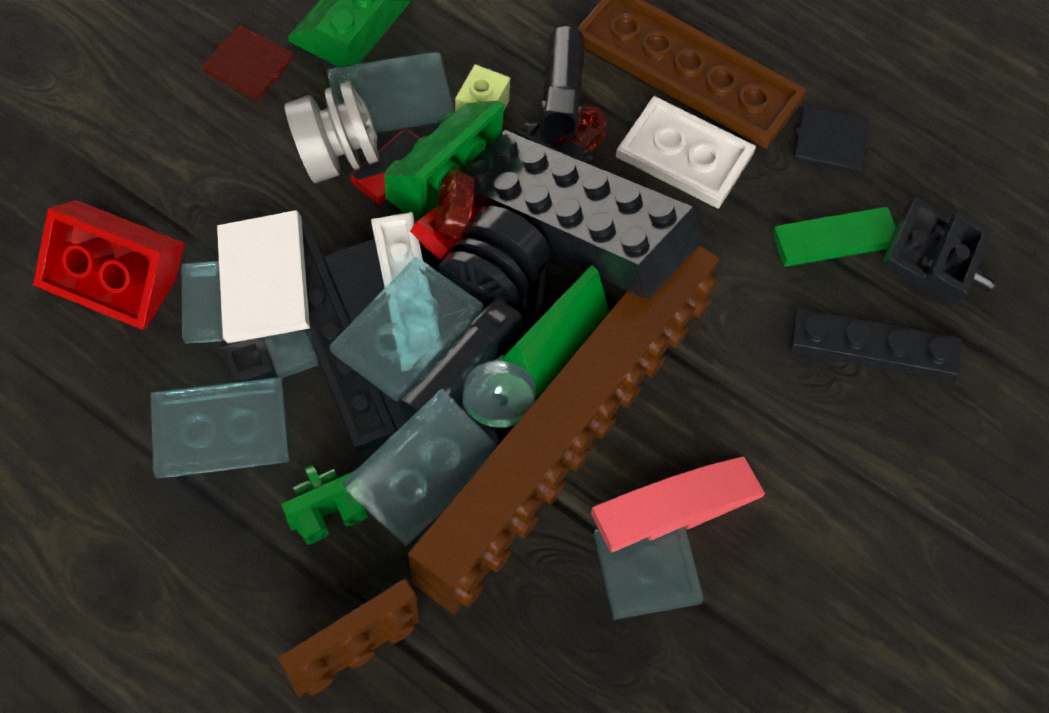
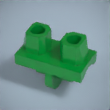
M311 464L304 468L308 480L293 487L296 498L281 504L291 531L296 529L307 545L320 541L329 534L322 517L338 510L345 526H352L367 518L363 500L365 498L363 484L357 470L338 478L334 469L318 475Z

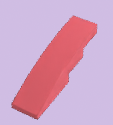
M743 456L701 467L636 489L592 507L591 515L608 549L612 553L645 538L652 541L684 526L688 530L763 497L765 492Z

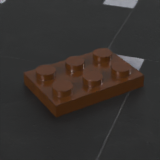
M404 579L278 657L296 695L300 697L306 692L309 695L319 693L333 682L332 676L347 666L350 669L358 668L374 656L373 650L388 640L391 644H394L410 635L415 629L414 624L418 622L416 594L407 580Z

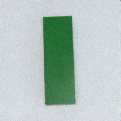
M882 207L775 226L772 235L784 267L888 249L896 231V226L889 208Z

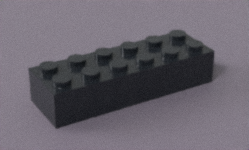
M506 130L495 138L490 145L452 180L456 192L460 190L478 209L486 206L505 208L530 222L546 239L551 255L585 271L593 265L599 271L600 278L647 300L653 297L702 244L693 206Z

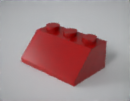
M74 200L48 208L33 286L143 330L148 327L176 281L185 243Z

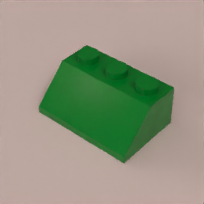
M319 0L288 36V40L290 43L351 74L412 0Z
M498 100L466 103L457 112H451L446 115L440 126L431 135L420 138L414 145L413 150L401 161L396 160L389 166L384 175L385 198L402 212H412L414 221L417 222L455 194L456 190L452 180L502 133L504 104Z
M591 265L483 377L518 412L522 413L539 398L610 313L599 271Z

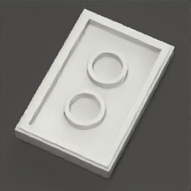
M653 96L618 147L616 157L719 209L754 154L756 146Z
M295 210L218 225L223 339L229 344L309 329L302 221L298 211Z

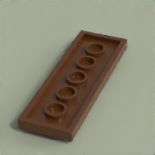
M601 0L577 28L585 37V48L766 150L803 101L807 91L804 87L644 0Z

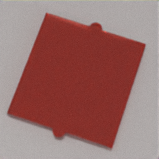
M239 25L224 43L217 45L218 50L202 68L206 74L259 100L273 82L280 81V74L294 59V54Z

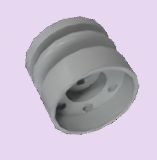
M351 81L340 84L344 102L341 104L331 87L325 89L327 108L324 110H320L311 95L285 103V112L296 147L308 175L315 184L340 175L338 156L345 154L353 169L361 168L357 153L358 149L362 148L369 164L379 162L377 133L365 101L356 92Z

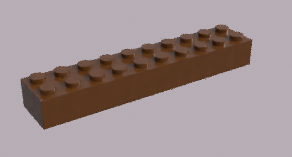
M699 246L650 300L630 291L625 293L408 553L412 584L453 615L456 614L462 605L469 608L475 602L484 588V585L480 582L490 570L496 573L503 567L512 552L508 547L518 535L525 538L539 519L536 512L545 501L551 505L558 498L566 484L562 481L571 469L576 472L581 469L591 454V450L588 447L596 437L603 440L609 434L617 420L614 417L621 406L628 409L641 391V387L638 386L646 375L650 378L656 375L665 361L664 352L669 346L677 348L689 330V327L686 325L692 317L700 319L706 312L712 301L709 295L719 280L715 276L719 262L718 257Z

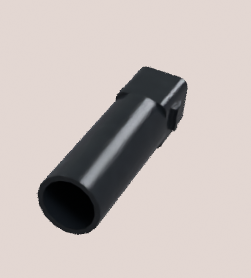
M571 26L559 27L550 35L543 101L540 111L542 134L567 139L574 137L576 125L580 117L581 106L579 105L585 49L584 35L577 28Z
M495 297L472 320L469 327L398 400V404L404 414L422 429L430 430L482 373L524 332L522 315Z

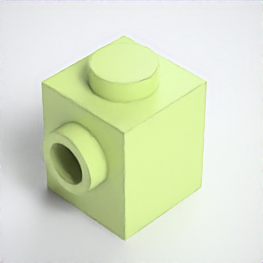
M474 65L455 98V112L466 103L497 100L504 104L505 110L509 103L510 77Z

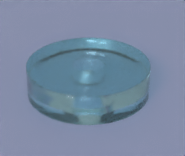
M505 361L487 362L474 368L466 377L463 404L467 413L484 425L491 427L514 426L535 402V383L531 375L516 364Z

